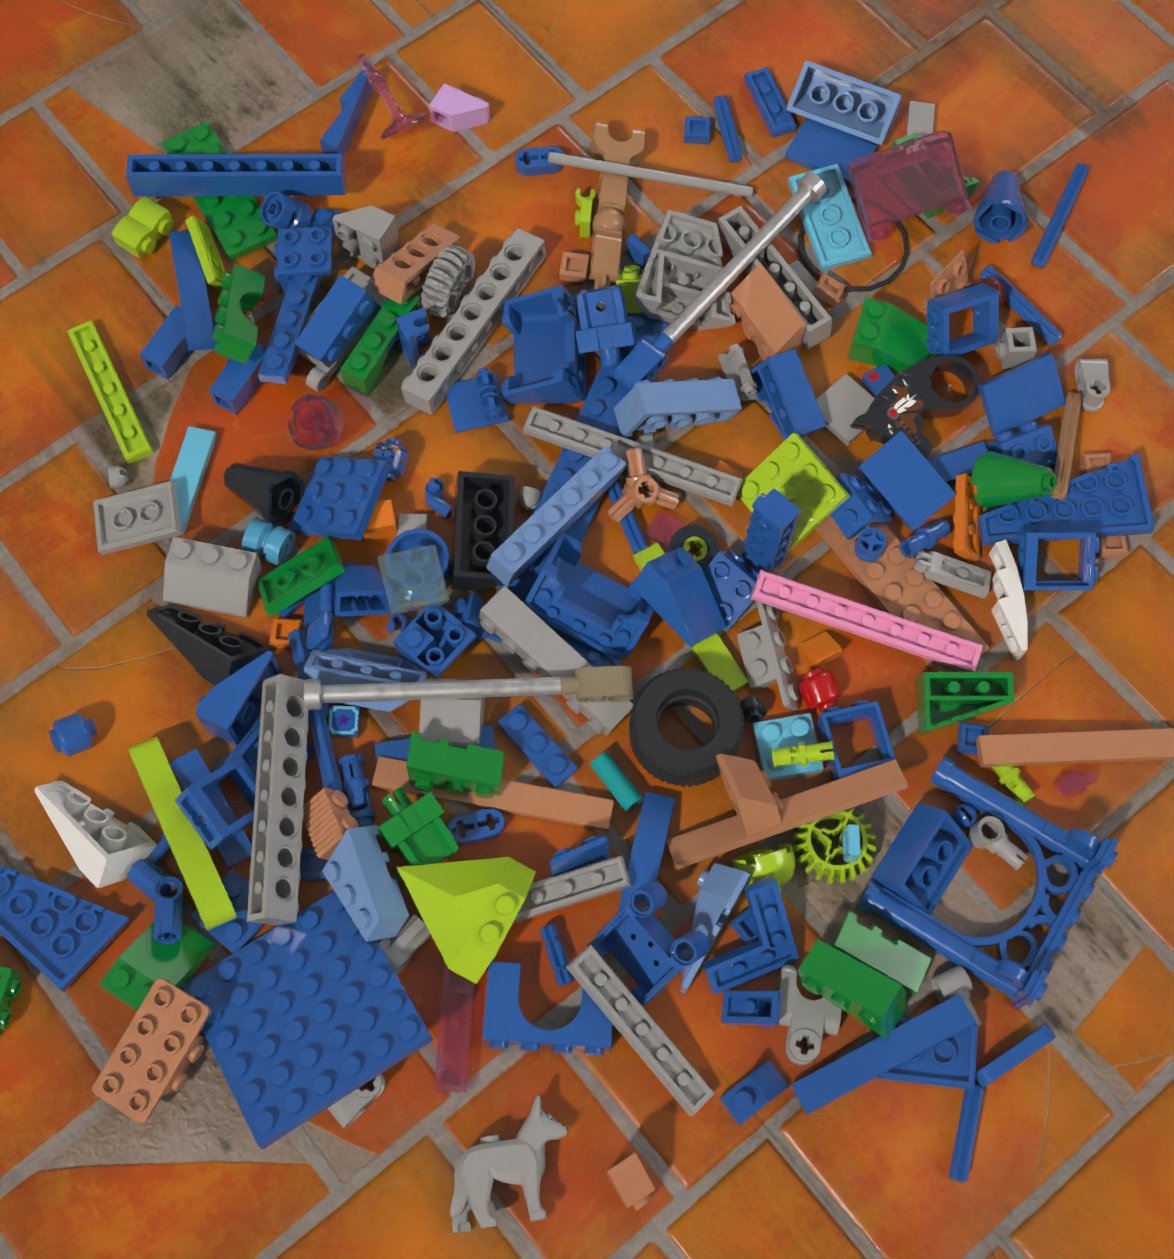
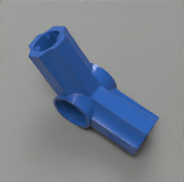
M148 858L139 859L132 865L131 870L127 874V879L155 903L154 941L161 942L162 944H174L176 941L182 940L183 908L185 905L182 882L176 877L168 876ZM166 895H175L171 898H165Z

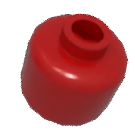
M819 667L801 676L802 681L798 684V689L809 709L819 708L820 712H823L825 709L837 705L835 700L841 696L842 691L831 670H823L822 667Z

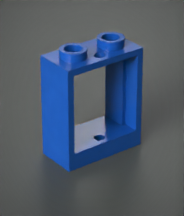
M981 283L928 300L926 314L928 323L926 344L928 351L936 356H958L997 343L999 291ZM973 306V333L949 340V314Z
M1019 529L1017 569L1023 590H1093L1094 582L1098 579L1095 554H1098L1100 548L1096 532L1089 529ZM1038 539H1080L1078 579H1036Z
M867 700L853 703L851 707L840 709L838 706L830 707L820 714L816 724L822 743L833 742L834 750L825 751L834 752L835 760H827L833 781L896 759L878 701L868 703ZM868 719L880 760L842 769L830 727Z
M242 756L188 786L174 800L210 850L253 824L254 810L228 826L203 792V790L230 776L254 809L256 775L252 767L245 762Z

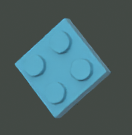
M810 713L752 723L751 727L761 770H766L770 781L823 772L822 761L808 762V766L794 764L774 767L773 748L799 746V742H805V745L817 743Z

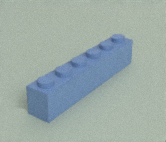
M605 445L491 554L486 568L508 587L557 540L561 531L564 533L620 478L627 463Z

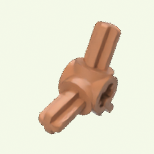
M637 447L626 450L630 476L626 477V483L622 489L623 495L607 510L609 517L615 522H620L634 507L640 508L643 504L651 506L655 503L671 510L675 509L680 501L679 495L660 488L659 483L651 478V473H646L642 449ZM643 487V492H639L638 488Z

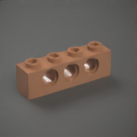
M435 223L427 229L421 230L413 240L407 241L404 247L397 252H393L390 258L377 265L373 273L375 278L373 290L402 304L425 284V277L428 275L429 268L433 265L434 259H437L439 252L451 244L459 246L461 237Z

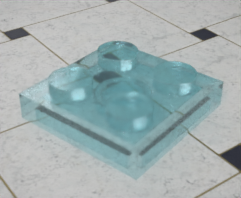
M435 545L377 557L390 615L449 602Z

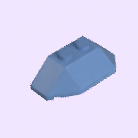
M351 648L329 649L323 652L321 650H312L304 666V673L310 679H321L322 685L424 682L428 676L427 671L420 669L407 659ZM410 700L344 703L391 712Z

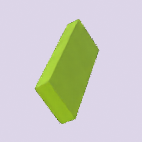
M192 215L185 221L208 285L221 292L223 288L220 287L225 269L209 225Z

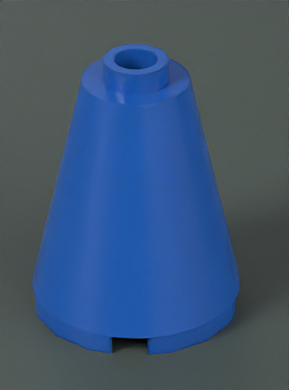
M1001 171L992 177L974 214L973 223L976 234L985 241L1000 243V240L1008 239V242H1012L1022 236L1026 230L1028 218L1017 177L1011 172Z

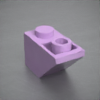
M445 83L429 105L431 122L452 132L488 124L490 121L489 103L485 102L482 98L469 95L461 89Z

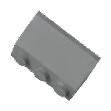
M173 537L165 560L163 601L248 618L258 585L257 580L260 578L263 568L262 563L255 552Z

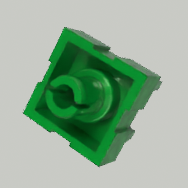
M402 787L393 791V795L400 805L397 804L391 793L382 799V803L388 808L393 817L378 827L380 836L391 852L398 849L409 866L441 863L457 852L459 847L441 819L444 810L431 791L413 804Z

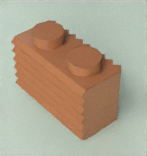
M323 787L303 805V821L307 827L306 830L309 832L308 835L311 837L310 840L313 842L312 845L315 847L314 850L317 852L316 855L319 858L329 860L347 829L359 826L349 813L347 808L348 799L345 794L339 790L334 791Z

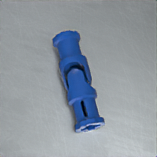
M351 754L338 759V766L342 767L344 783L342 784L343 792L348 795L346 796L348 799L347 808L350 815L357 821L359 827L374 826L375 812L372 797L369 794L370 785L369 780L365 778L362 764L365 762V758L362 754Z

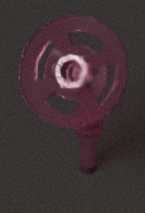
M365 54L358 55L357 61L367 74L368 82L375 92H379L392 114L390 117L393 122L383 131L380 136L381 140L427 117V114L422 112L406 115L389 91L387 81L381 72L375 70Z

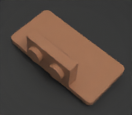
M157 979L92 1087L93 1093L136 1122L144 1123L148 1121L163 1095L174 1093V1091L177 1092L181 1089L188 1077L185 1072L191 1062L195 1063L204 1050L202 1043L206 1037L200 1031L211 1014L210 1007L166 979Z

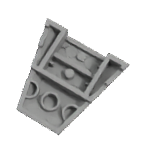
M669 209L666 211L633 298L648 318L670 324L724 268L721 262L723 252L717 223ZM727 288L688 329L702 331L734 326L736 322L734 314H731L730 304L732 301Z

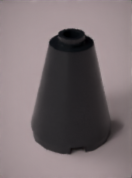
M234 463L224 473L226 488L266 521L277 526L286 524L294 517L295 513L292 510L296 504H300L304 495V480L291 470Z

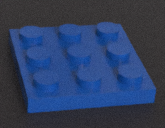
M319 457L289 530L294 532L295 535L330 536L331 538L362 540L391 465L386 460Z

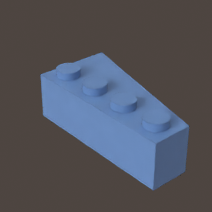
M714 377L709 380L690 378L685 381L667 379L652 383L649 380L639 381L614 407L620 434L624 438L632 437L633 431L643 430L644 434L655 433L656 429L669 425L671 430L681 429L690 425L693 421L695 426L725 422L733 418L742 409L734 380L722 379L721 377Z

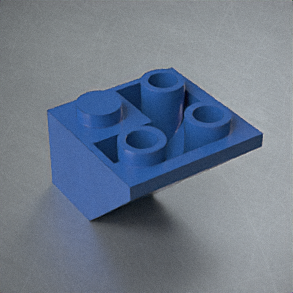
M432 599L398 635L393 643L400 656L414 663L420 669L427 671L429 676L438 679L477 636Z

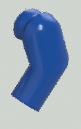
M431 478L425 486L426 504L447 519L452 515L454 507L443 500L442 488L444 484L442 480Z

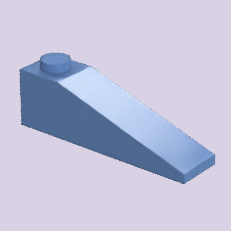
M714 863L710 871L704 869L696 883L701 888L697 895L691 930L701 931L707 936L710 944L709 950L750 876L745 871ZM688 944L689 951L693 953L692 947ZM707 954L683 970L680 992L686 994Z

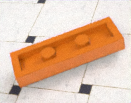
M964 473L956 476V487L954 488L956 495L954 496L955 513L953 521L955 532L953 548L954 553L968 562L979 560L980 533L977 521L980 516V506L973 494H977L976 485H971V477Z

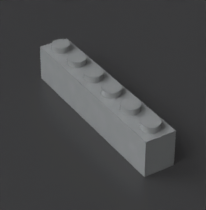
M741 206L718 218L720 240L733 256L760 230ZM770 242L745 268V271L749 274L757 265L762 264L806 323L802 343L807 349H810L830 337L832 318Z
M506 586L480 610L479 619L481 620V626L490 634L496 633L502 639L501 643L505 649L512 654L516 652L523 658L524 666L533 674L538 672L542 677L575 676V670L578 668L593 667ZM576 694L563 695L567 699L566 704L572 711L577 714L581 712L589 720V726L596 733H604L607 737L631 712L633 703L629 700L576 701Z

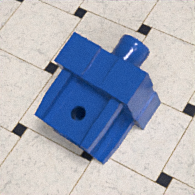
M618 284L591 290H581L580 294H577L580 325L575 331L579 353L599 350L602 367L617 366L621 363L619 347L634 345L637 338L634 317L627 316L622 286ZM603 302L606 308L601 309L598 303Z

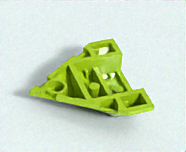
M510 857L396 867L447 968L477 984L496 956L522 907L536 871Z

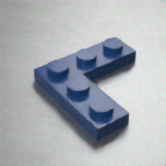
M773 876L744 887L759 940L702 963L709 987L714 995L783 967L784 964L787 965L799 960L779 886Z

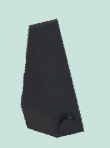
M170 604L147 610L149 619L196 671L215 686L268 650L272 652L273 647L250 634L241 632L239 636L226 631V625L216 623L215 625L203 623L200 621L201 617L199 615Z

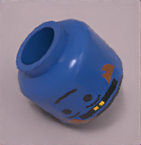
M387 438L386 442L377 443L371 459L386 460L391 465L386 481L395 482L396 478H401L405 474L409 452L402 447L403 442L392 438Z

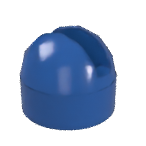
M960 804L952 811L951 818L960 829H969L977 820V812L970 804ZM960 809H963L972 820L969 821L968 817Z

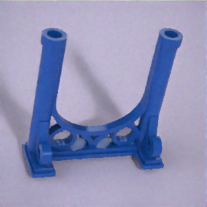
M944 756L929 782L961 801L970 804L983 814L999 819L1005 827L1016 833L1029 849L1034 862L1036 881L1034 894L1027 911L1012 928L1003 933L990 937L966 936L941 923L873 880L867 886L856 907L866 913L868 911L874 913L948 960L962 966L966 971L1009 996V1000L1013 1002L1012 1007L1018 1010L1027 1004L1030 1006L1035 999L1039 1001L1048 987V984L1044 981L1053 966V962L1050 959L1054 951L1059 952L1067 940L1064 932L1068 925L1073 926L1081 914V910L1078 909L1082 899L1086 901L1093 892L1095 885L1091 882L1095 874L1100 875L1105 867L1110 868L1118 855V852L1114 849L1119 840L1114 837L1111 840L1105 837L1099 842L1095 836L1078 828H1072L1068 832L955 766L953 760ZM1038 843L1058 855L1045 860ZM1052 864H1061L1068 871V878L1062 887L1054 886L1048 880L1046 868ZM1045 891L1051 895L1066 893L1056 913H1053L1049 907L1048 900L1050 895L1044 894ZM1038 909H1039V912H1040L1041 915L1035 916V914L1037 913V911H1038ZM1036 925L1048 927L1038 946L1034 937L1029 932L1021 931L1023 928L1029 931ZM1020 938L1026 943L1028 952L1022 962H1014L1008 957L1006 950L1007 940ZM997 945L998 959L1000 961L977 947Z

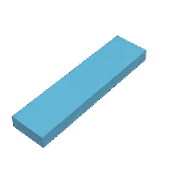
M188 426L170 481L173 480L177 484L182 534H185L217 438L215 431Z

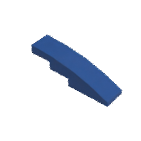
M645 792L627 868L632 887L622 890L618 911H621L626 906L628 898L633 891L649 882L657 881L675 798ZM645 895L646 901L651 905L650 899Z

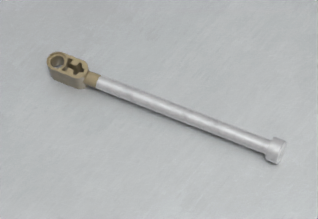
M628 666L583 667L575 670V676L338 685H322L321 679L304 680L305 710L322 709V703L576 694V701L616 702L633 699L632 668Z

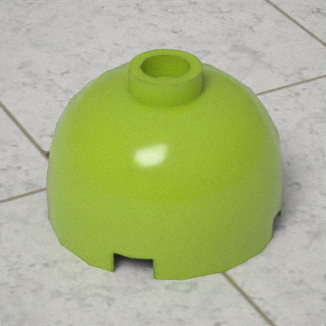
M791 844L777 845V851L765 847L739 855L737 859H732L733 868L750 874L745 886L773 876L777 880L781 893V886L791 880L795 871V858Z

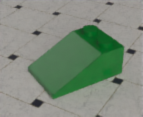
M865 297L847 359L876 367L887 364L891 371L901 373L922 360L932 358L933 354L928 351L926 344L928 326L893 304Z
M153 922L118 957L99 986L138 1011L157 979H166L182 989V985L191 980L215 944L184 923H182V940H178L174 944H162L153 939Z

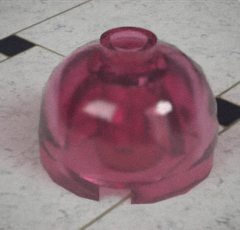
M306 394L293 404L291 411H294L293 418L288 421L290 436L297 446L307 450L321 451L334 446L340 440L344 432L345 420L343 412L336 402L325 396Z

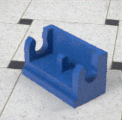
M425 308L396 318L401 348L411 368L416 367L419 358L427 353H421L418 349L431 343L429 337L430 327L427 323Z

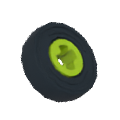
M687 525L677 530L671 537L668 545V552L679 547L688 552L690 549L689 545H691V548L696 546L699 550L692 557L701 566L703 571L719 552L715 536L708 529L699 525Z

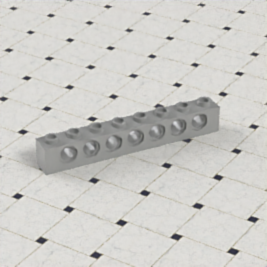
M519 228L514 231L512 236L506 238L499 254L493 256L488 269L477 278L475 287L469 295L466 294L463 297L459 309L448 318L443 331L434 337L430 349L419 358L416 368L411 375H407L403 380L401 390L406 403L432 416L446 398V393L459 380L501 321L502 313H504V301L519 296L546 258L545 241Z
M283 674L263 680L247 910V922L277 926L297 922L299 911L298 889L301 879L300 854L302 851V822L304 820L303 800L306 788L305 765L308 756L306 751L307 733L309 731V710H305L304 680Z

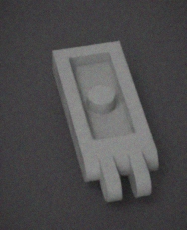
M934 551L929 553L918 552L916 554L914 569L924 573L925 578L983 599L989 593L991 571Z

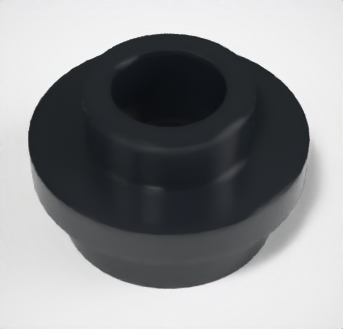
M758 697L745 698L740 702L744 721L748 723L760 721L767 713L766 705Z

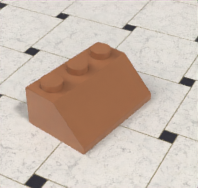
M759 264L731 292V314H734L735 320L738 319L743 326L746 337L749 340L752 339L756 344L758 353L763 360L793 349L799 354L806 323L764 266Z

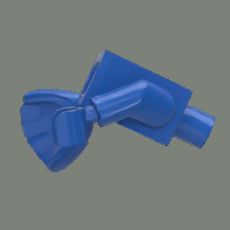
M352 562L344 564L345 572L320 588L319 612L314 616L308 627L307 649L312 650L319 647L324 639L327 638L333 620V613L335 617L384 615L390 612L391 617L386 624L387 631L393 633L395 623H397L402 632L407 624V618L402 613H399L401 605L395 583L382 576L374 566H357Z

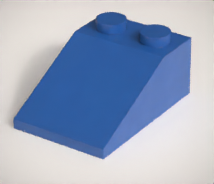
M682 547L647 562L631 585L690 647L723 631L726 627L701 566Z
M268 650L211 688L207 696L204 695L199 700L196 707V716L209 734L234 746L239 744L261 711L263 680L283 674L274 653Z

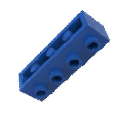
M775 488L767 495L761 494L753 503L752 507L754 510L749 517L751 522L746 529L748 534L743 542L745 546L742 554L746 560L745 562L751 568L772 573L787 558L801 513L798 507Z

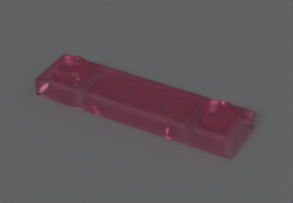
M445 962L434 1091L467 1093L475 983L449 970Z

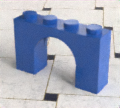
M176 305L139 354L146 369L167 380L170 379L184 358L195 351H188L180 306ZM212 320V322H213V328H215V326L217 325V322H215L214 320ZM256 343L246 364L228 358L225 368L209 389L214 404L238 415L261 382L258 373L267 349L266 347Z
M490 963L482 1038L484 1043H489V1048L507 1050L508 1045H521L522 1051L540 1052V1047H552L553 1053L572 1054V1049L585 1050V1055L604 1056V1051H610L612 1023L583 988L581 1006L576 1017L568 1025L560 1029L543 1030L530 1024L519 1008L521 964Z

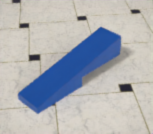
M367 63L340 97L342 112L320 139L323 154H342L344 158L375 85L372 65Z

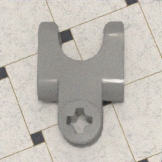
M784 964L779 973L777 991L782 992L779 1025L788 1026L785 1053L792 1063L807 1065L819 1054L823 1033L837 1036L842 1010L825 997L818 1000H810L803 997L796 985L797 970L792 965ZM801 1040L805 1041V1047L810 1048L805 1054H801V1048L796 1047Z

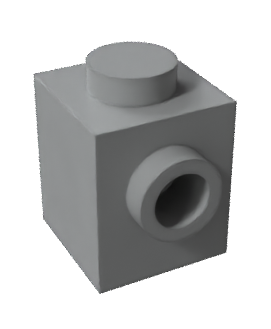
M1033 327L1005 329L995 347L996 358H1000L1002 369L1015 368L1034 358L1037 348Z

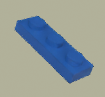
M520 704L497 722V726L554 789H557L578 771V767Z

